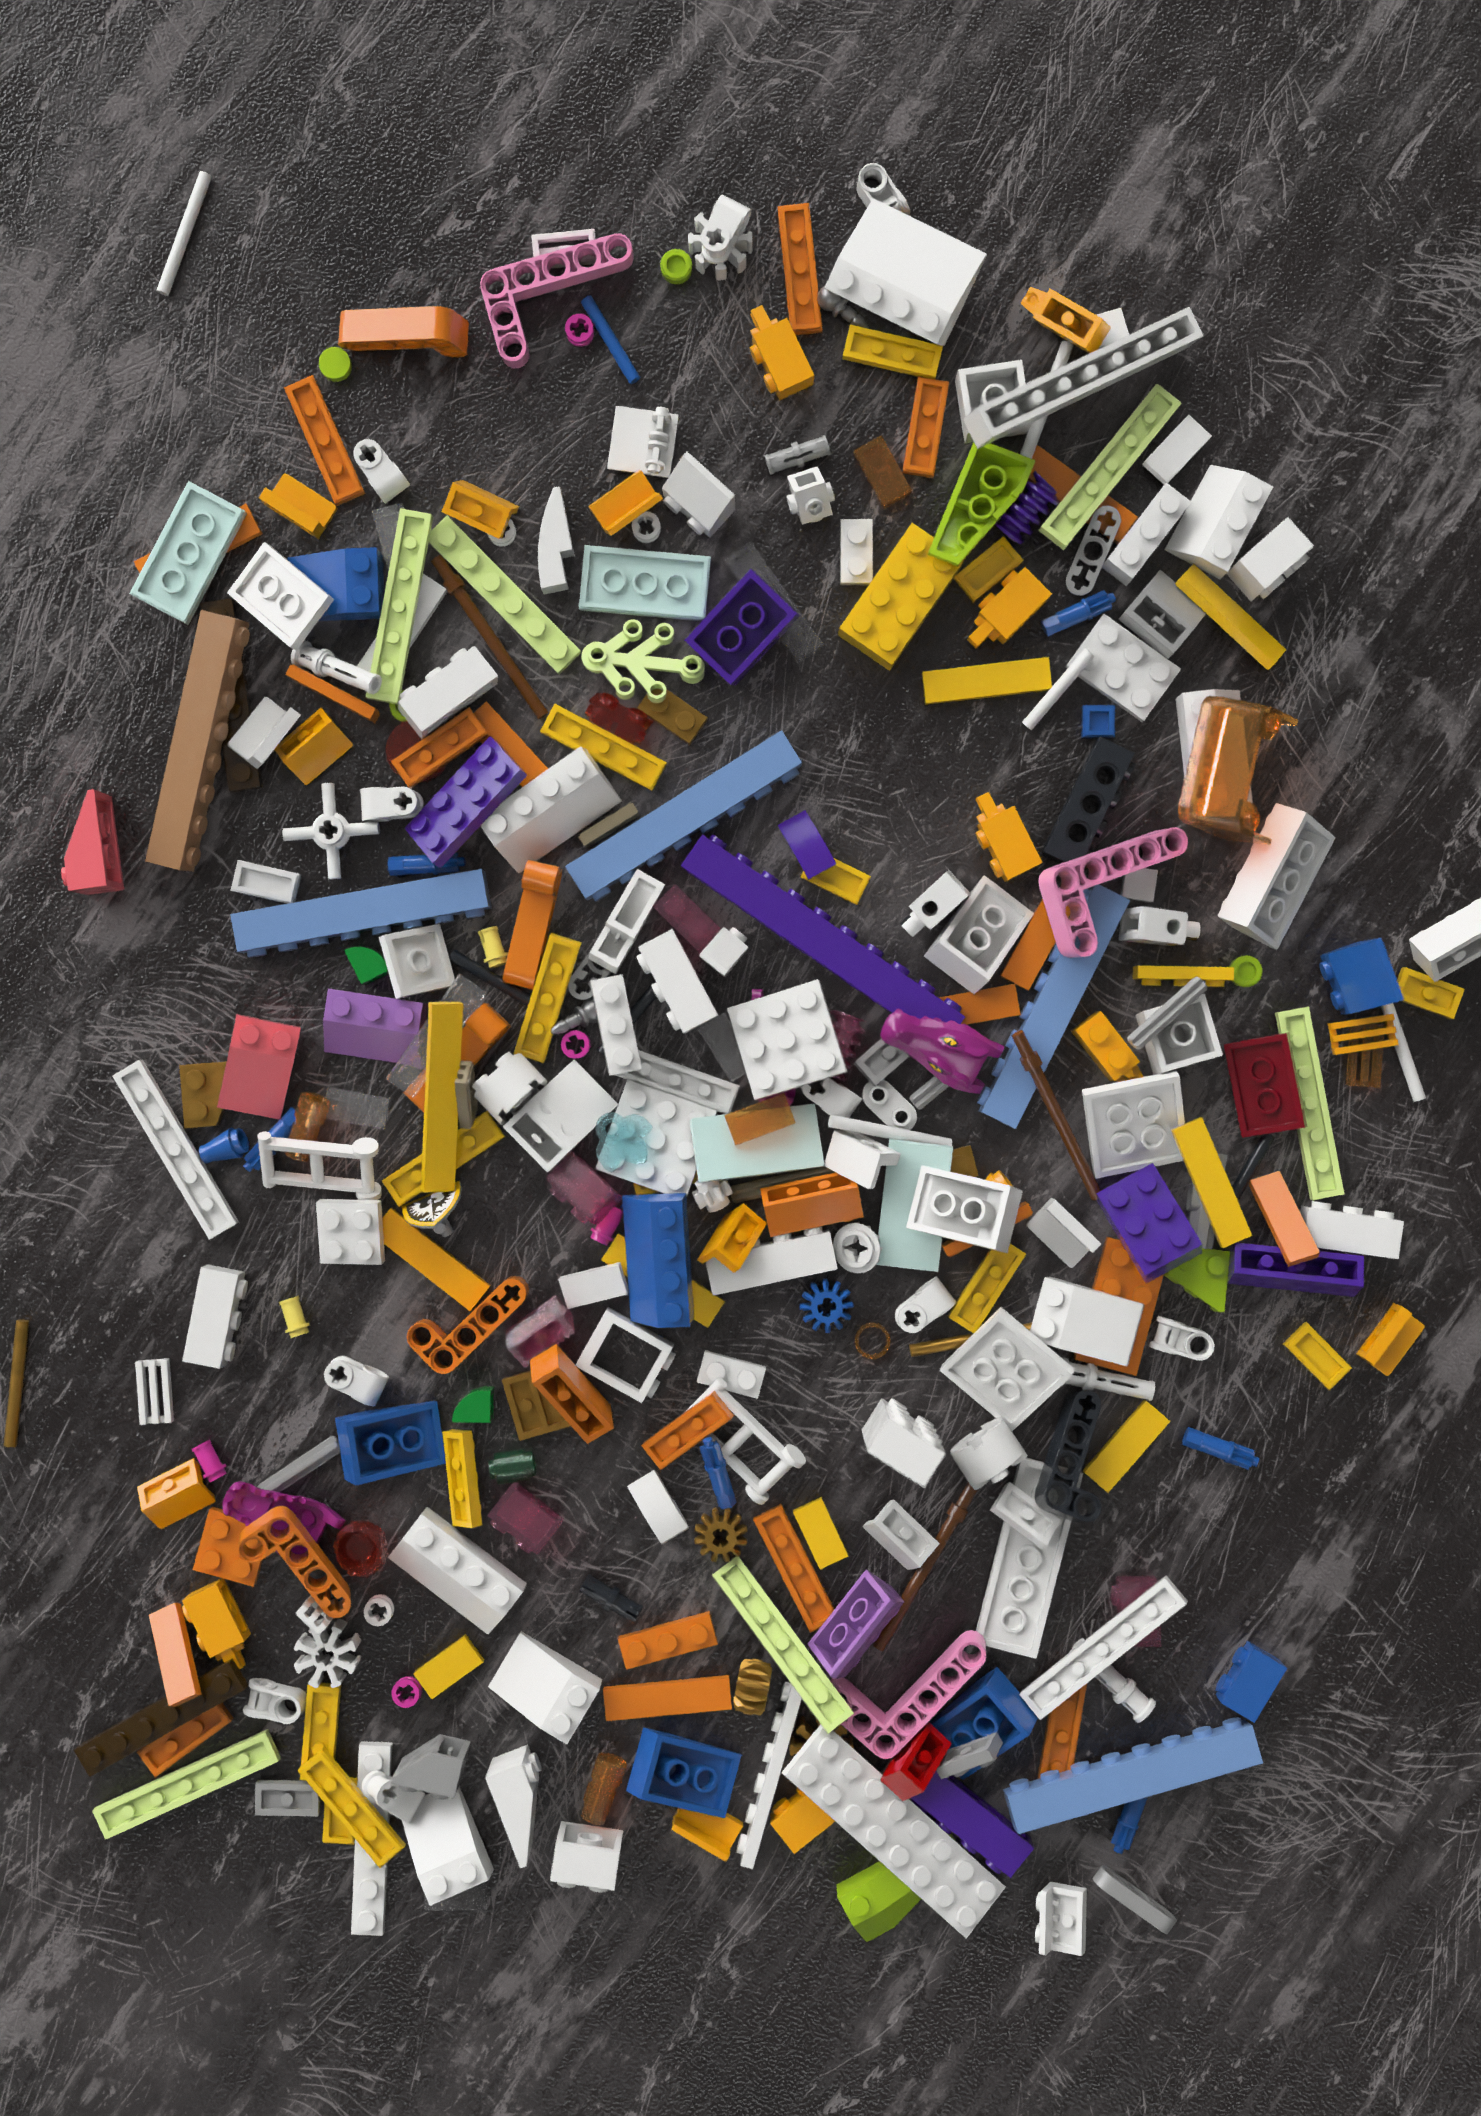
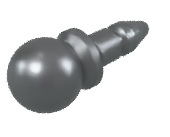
M825 286L820 289L817 300L822 309L832 311L834 317L841 314L852 325L869 329L864 318L861 315H857V312L850 306H847L849 300L825 289Z
M589 998L583 1002L581 1007H575V1014L566 1017L565 1020H560L551 1029V1033H565L580 1024L586 1027L589 1023H597L594 999Z

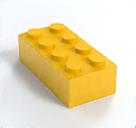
M911 523L838 631V636L889 671L964 562L963 560L958 566L929 556L928 551L934 537L914 523Z

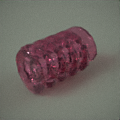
M831 1010L830 1015L837 1020L833 1022V1026L846 1068L852 1069L853 1066L845 1059L846 1057L857 1056L850 1046L861 1045L862 1042L855 1037V1034H865L866 1030L859 1023L866 1021L837 1010ZM844 1074L833 1076V1078L841 1081L848 1080V1077Z

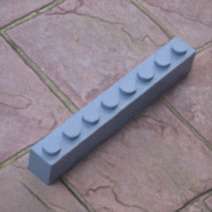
M781 730L565 867L585 899L588 901L593 898L596 902L611 893L609 887L618 881L622 885L629 882L636 870L645 864L651 868L664 860L663 853L672 847L678 851L691 843L690 836L701 830L702 834H705L718 826L717 819L723 815L728 814L729 817H732L746 808L744 802L752 797L759 800L773 791L770 786L779 780L787 783L800 774L797 769L802 766V762Z
M483 869L233 913L230 916L237 952L247 953L248 958L267 955L266 949L278 947L279 952L298 949L297 944L309 942L310 946L329 944L328 938L341 936V941L360 938L359 932L372 930V935L390 933L392 926L403 925L404 930L419 928L423 926L422 921L434 919L435 924L454 921L453 915L464 913L466 918L480 917L485 915L484 910L492 909L486 873Z
M1099 884L1090 887V889L1083 890L1098 939L1096 951L1088 957L1068 958L1059 952L1056 944L1048 958V961L1052 963L1048 973L1042 972L1034 986V990L1038 991L1033 1003L1027 1001L1019 1017L1024 1020L1019 1031H1024L1032 1050L1038 1052L1042 1061L1041 1068L1043 1072H1045L1130 902L1129 899ZM1076 937L1075 939V946L1077 949H1079L1080 940L1078 937ZM1013 1029L1005 1046L1010 1049L1005 1059L999 1058L992 1070L991 1075L995 1076L991 1087L985 1086L977 1101L981 1105L979 1112L1014 1129L1017 1128L1037 1088L1029 1071L1026 1072L1019 1060L1021 1054L1012 1038V1034L1017 1032L1015 1029Z
M1240 1717L1224 1720L1222 1722L1223 1726L1213 1729L1210 1726L1199 1727L1192 1730V1735L1185 1737L1180 1735L1167 1736L1162 1739L1161 1744L1150 1746L1148 1743L1136 1745L1131 1748L1132 1752L1123 1755H1120L1119 1752L1108 1753L1101 1757L1102 1761L1091 1764L1089 1761L1077 1762L1070 1766L1071 1770L1060 1773L1058 1770L1046 1771L1040 1774L1041 1778L1033 1781H1028V1779L1015 1780L1009 1784L1010 1787L1003 1789L1012 1825L1017 1834H1021L1263 1764L1253 1725L1245 1719L1241 1720Z

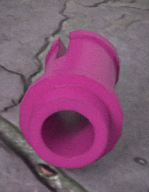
M607 1203L596 1227L591 1228L593 1232L591 1238L606 1246L609 1241L613 1242L614 1238L612 1236L623 1216V1211Z
M211 1440L192 1449L205 1473L203 1478L207 1477L208 1481L212 1482L227 1474L224 1469L227 1465H222L211 1444Z

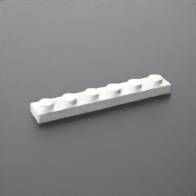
M138 1060L114 1074L115 1082L208 1239H213L238 1224L239 1221L144 1061Z
M1167 1576L1163 1577L1023 1689L1019 1695L1041 1720L1187 1604L1186 1598Z
M784 1682L781 1691L780 1701H784L782 1712H776L773 1719L771 1731L776 1732L773 1743L767 1742L762 1761L767 1764L764 1774L758 1773L754 1786V1792L758 1793L756 1803H750L747 1810L745 1822L749 1823L746 1835H740L736 1853L741 1854L740 1866L750 1869L754 1867L802 1699L789 1682Z
M360 1742L357 1787L362 1791L363 1780L372 1771H382L391 1776L392 1743ZM369 1800L389 1823L390 1813ZM356 1839L351 1935L383 1936L385 1931L387 1863L379 1868Z

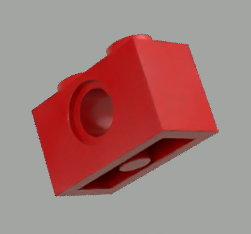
M927 1722L892 1758L880 1780L902 1801L923 1793L952 1743L930 1722Z

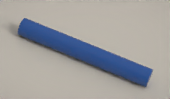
M591 295L585 297L581 301L582 306L629 384L637 382L640 379L638 372Z

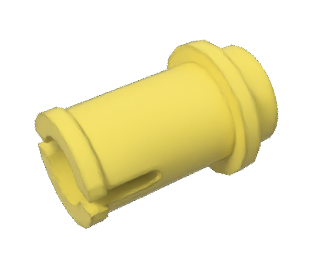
M493 926L478 931L486 955L484 962L488 963L489 968L505 965L508 952H504L498 927Z
M299 1296L280 1301L279 1304L288 1327L285 1332H289L291 1338L308 1333L307 1326H310V1323L305 1321Z

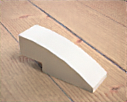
M560 486L554 487L551 492L540 528L538 570L543 594L568 590L563 558L575 556Z
M637 869L591 949L588 959L616 974L658 900L665 884Z

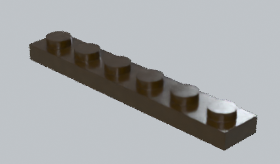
M232 598L200 603L201 610L237 618L235 602ZM243 654L241 658L242 672L236 681L234 690L235 704L229 712L227 721L228 735L222 743L230 792L263 788L260 767L256 769L228 747V742L251 715Z
M233 1658L198 1677L202 1695L176 1707L169 1706L167 1696L77 1746L74 1752L89 1777L245 1690L249 1685Z

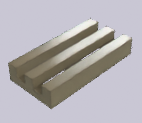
M630 802L579 834L580 836L578 837L587 849L639 817L640 814L634 804Z
M461 1060L460 1069H458L457 1073L458 1078L455 1079L460 1128L471 1129L478 1110V1100L474 1097L476 1091L472 1087L476 1082L474 1064H472V1061Z

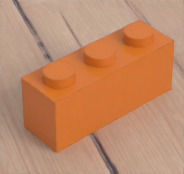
M836 1172L760 1188L770 1237L839 1222H849L864 1217L858 1184Z
M557 1344L530 1360L532 1384L587 1444L614 1428L610 1403Z

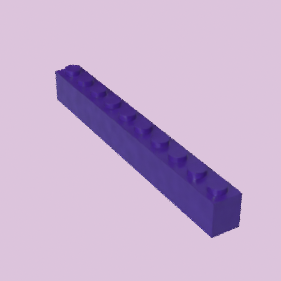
M702 834L681 864L683 870L892 1014L896 1009H901L904 1013L920 1019L924 1016L932 1019L937 1017L943 1022L953 1020L958 1024H961L965 1018L960 1013L962 1007L948 997L945 1001L934 995L936 989L922 979L918 983L908 977L910 971L896 961L892 965L881 958L884 953L870 943L864 947L855 940L858 936L855 932L844 925L838 929L829 922L832 917L818 907L812 911L803 904L806 900L803 896L792 889L785 892L777 886L779 880L764 870L762 874H759L751 868L753 862L738 852L736 856H733L724 850L727 844L712 834L710 838H707Z

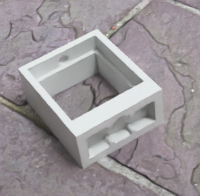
M608 1307L578 1359L576 1366L642 1403L646 1396L649 1398L653 1397L660 1384V1381L656 1379L661 1368L666 1371L668 1370L676 1354L671 1352L674 1343L644 1326L632 1322L628 1317ZM613 1323L662 1350L640 1389L591 1363Z

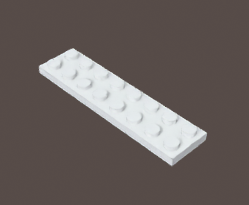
M820 1724L783 1770L782 1774L966 1939L1005 1889V1886L912 1801L909 1799L902 1801L880 1780L882 1774L833 1730L827 1734Z

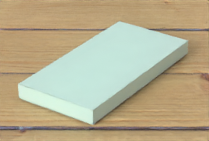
M188 481L129 594L189 625L247 512Z
M585 545L579 610L703 621L706 617L711 556Z
M815 1104L691 1118L689 1120L699 1183L824 1167Z
M889 1139L888 1147L901 1154L898 1164L886 1166L878 1230L880 1247L883 1249L880 1253V1261L876 1265L938 1272L942 1237L909 1229L906 1226L921 1166L950 1172L953 1146Z

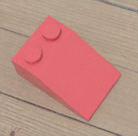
M95 789L87 790L64 857L65 867L61 869V876L64 885L68 886V891L91 895L124 890L112 796Z
M236 1014L217 1108L280 1120L301 1028Z

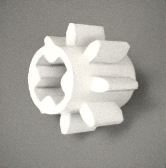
M697 1180L695 1182L697 1190L693 1191L692 1194L699 1209L706 1206L708 1212H716L730 1203L728 1196L733 1194V1191L727 1180L699 1183Z

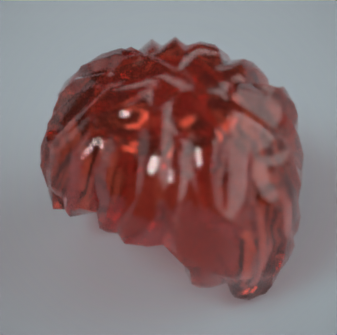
M353 1520L338 1532L337 1539L333 1544L334 1552L340 1567L346 1570L350 1576L368 1579L384 1567L389 1553L387 1552L388 1540L381 1527L369 1521Z

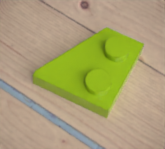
M1202 1248V1254L1163 1274L1175 1284L1184 1287L1185 1291L1208 1304L1214 1312L1224 1313L1230 1251Z

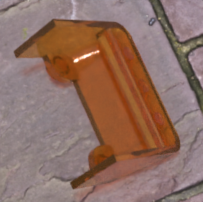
M1207 696L1200 707L1178 806L1180 820L1185 824L1226 840L1270 845L1271 838L1255 832L1260 821V815L1256 806L1247 801L1261 739H1272L1280 730L1281 725L1297 726L1298 719L1274 707L1220 696Z

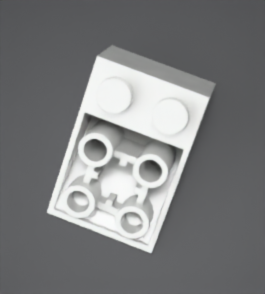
M574 1059L526 1103L503 1128L548 1173L618 1106V1103Z

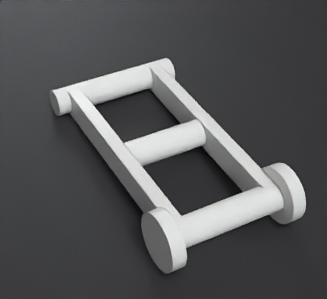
M266 1131L258 1134L264 1187L272 1188L279 1184L356 1192L358 1200H378L381 1197V1186L374 1182L373 1157L379 1151L376 1140L360 1138L353 1145L271 1137V1134ZM272 1150L309 1154L311 1174L274 1171ZM323 1156L360 1159L361 1180L324 1176Z
M717 1378L688 1409L715 1391L728 1409L744 1423L725 1444L713 1433L708 1437H711L713 1441L717 1440L726 1463L748 1483L745 1487L748 1496L757 1504L763 1505L769 1499L767 1491L792 1467L801 1468L806 1463V1459L803 1453L794 1445L788 1444L784 1447L725 1390L727 1383L722 1378ZM753 1433L781 1459L761 1480L733 1454Z

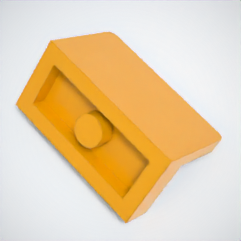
M638 470L589 505L588 508L605 533L612 536L663 498L660 493L655 492L642 470Z
M287 473L282 475L273 491L265 487L259 496V499L265 506L317 539L320 538L338 509L335 504Z
M460 480L452 483L442 512L501 539L511 515L517 513L519 506L469 482Z
M321 707L282 740L274 750L283 763L305 785H308L353 746V743Z
M744 1203L722 1218L697 1260L703 1264L715 1257L730 1271L736 1272L743 1265L767 1223Z
M1393 1303L1356 1354L1381 1373L1389 1376L1424 1330L1425 1326L1412 1316L1413 1314L1403 1306Z
M194 1458L137 1487L141 1511L160 1529L216 1501L215 1495L203 1484L200 1464Z
M681 1808L677 1809L672 1821V1830L725 1862L729 1859L730 1848L743 1827L742 1821L727 1812L725 1818Z

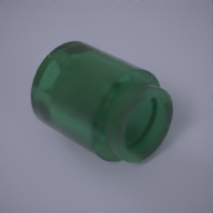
M525 1449L494 1453V1460H489L488 1463L490 1478L496 1479L498 1485L528 1481L529 1477L536 1476V1463L533 1451L526 1452Z

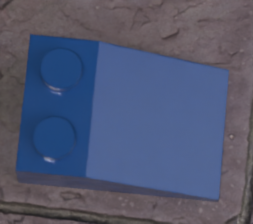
M377 547L346 548L287 558L288 561L334 599L319 621L380 619L384 599L383 555Z
M1382 938L1355 942L1320 955L1322 960L1319 963L1321 974L1326 981H1330L1333 990L1330 993L1331 1001L1337 1011L1340 1010L1342 1015L1404 1000Z
M437 1401L367 1410L335 1418L344 1479L354 1485L446 1464Z
M996 1667L973 1683L930 1723L952 1743L949 1749L997 1732L1003 1742L997 1754L998 1757L1028 1737L1038 1717L1019 1695L1020 1692L1000 1669ZM979 1765L971 1768L959 1777L964 1780L982 1767Z
M643 1727L626 1791L642 1800L725 1818L741 1754Z

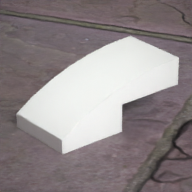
M1188 415L1142 465L1162 484L1169 483L1212 436Z
M653 1470L627 1486L661 1544L689 1529L675 1500L669 1495L657 1471Z

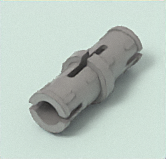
M822 435V437L801 444L797 442L791 443L789 448L764 456L769 473L772 475L775 472L796 465L798 468L803 467L805 462L831 455L826 436Z

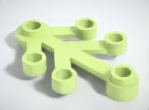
M634 619L625 622L623 631L608 642H592L582 652V663L585 668L593 673H603L616 689L617 696L623 700L633 697L635 685L630 678H622L614 666L626 667L646 690L648 699L653 703H661L665 700L666 686L660 681H655L646 670L680 673L682 680L689 684L700 682L705 674L703 660L695 655L686 656L682 660L648 656L662 645H668L673 641L674 630L668 623L657 625L655 634L628 654L616 652L628 642L638 641L642 637V625ZM635 627L639 631L635 634H630L627 630ZM661 631H668L670 635L668 637H661L659 633ZM601 653L603 657L601 659H594L592 655ZM688 664H696L698 667L695 670H690L686 666ZM623 685H628L631 689L628 692H622L619 688ZM653 689H660L662 694L655 696L651 691Z

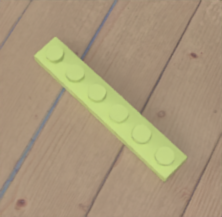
M1156 384L1043 523L1039 531L1064 550L1176 412L1181 402L1159 384Z
M400 508L370 670L371 673L381 676L382 683L376 694L366 692L367 699L398 704L400 700L399 696L402 691L432 527V514Z
M448 516L431 530L429 543L558 674L564 671L581 654L580 649Z
M1309 1007L1276 1012L1275 1017L1279 1034L1289 1032L1307 1122V1127L1297 1129L1310 1200L1344 1195Z
M736 1556L712 1574V1577L827 1734L854 1714L739 1556Z
M267 1729L96 1806L93 1809V1814L106 1840L278 1762L281 1756Z

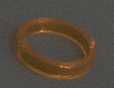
M867 1323L856 1332L855 1346L862 1356L869 1359H877L888 1351L890 1336L882 1325ZM876 1327L885 1333L886 1346L880 1353L871 1355L861 1350L858 1340L861 1332L866 1328Z

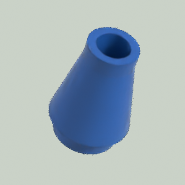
M229 1128L208 1143L200 1146L199 1154L202 1161L206 1164L213 1161L241 1158L244 1153L249 1151V1141L241 1128Z

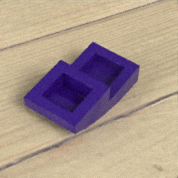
M806 810L778 825L808 880L836 865L834 858Z

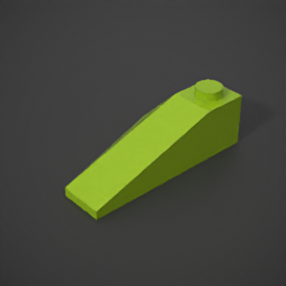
M973 442L928 555L958 566L1024 491L1036 460L992 443L977 449Z
M952 1833L948 1834L953 1840H955ZM880 1861L836 1885L840 1904L852 1926L866 1942L893 1929L921 1900L916 1893Z

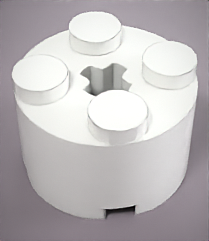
M510 1052L504 1054L495 1064L498 1068L490 1076L487 1074L481 1076L472 1086L476 1091L474 1097L500 1125L508 1122L505 1116L509 1113L515 1115L540 1091L537 1088L539 1084L543 1086L547 1084V1080L521 1053L512 1055Z
M1001 1417L985 1423L981 1426L982 1430L975 1434L969 1433L950 1450L954 1461L974 1490L983 1487L990 1479L993 1483L1002 1480L1009 1474L1007 1467L1019 1464L1028 1456Z

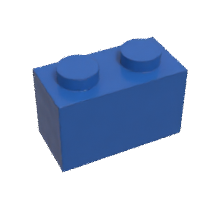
M1247 1640L1244 1647H1239L1232 1659L1233 1666L1228 1674H1223L1216 1685L1217 1692L1215 1695L1223 1705L1255 1723L1287 1667L1281 1660Z

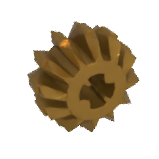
M715 1507L712 1509L713 1518L703 1513L701 1520L704 1524L695 1525V1531L701 1535L695 1537L694 1542L697 1545L705 1544L700 1550L701 1555L704 1556L712 1551L711 1561L713 1562L717 1561L718 1554H723V1560L729 1562V1551L739 1556L741 1550L737 1545L744 1546L747 1544V1538L741 1536L747 1532V1526L738 1525L742 1519L740 1514L735 1515L732 1519L729 1518L730 1508L724 1510V1516H719V1510ZM720 1529V1532H722V1529H725L727 1531V1539L723 1541L722 1537H720V1541L715 1539V1530Z
M754 1658L753 1660L744 1659L741 1662L733 1703L736 1711H741L743 1714L761 1715L765 1711L772 1674L770 1663Z

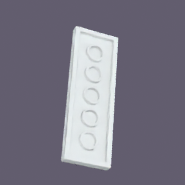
M1026 1458L1017 1466L1013 1485L1035 1500V1490L1044 1462ZM1058 1466L1059 1470L1065 1474L1068 1468ZM1082 1472L1079 1476V1480L1076 1486L1077 1488H1080L1083 1477ZM1054 1488L1050 1489L1048 1495L1052 1504H1056L1058 1500V1493ZM1055 1515L1061 1521L1047 1546L1042 1549L1003 1521L976 1631L984 1637L986 1646L1037 1658L1071 1524L1070 1520Z

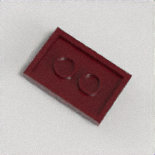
M1289 1032L1224 1044L1242 1138L1307 1127Z

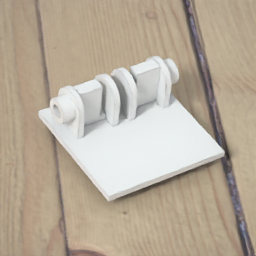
M616 406L607 469L630 473L642 470L645 475L669 478L679 414L668 413L669 409L665 407H656V411Z

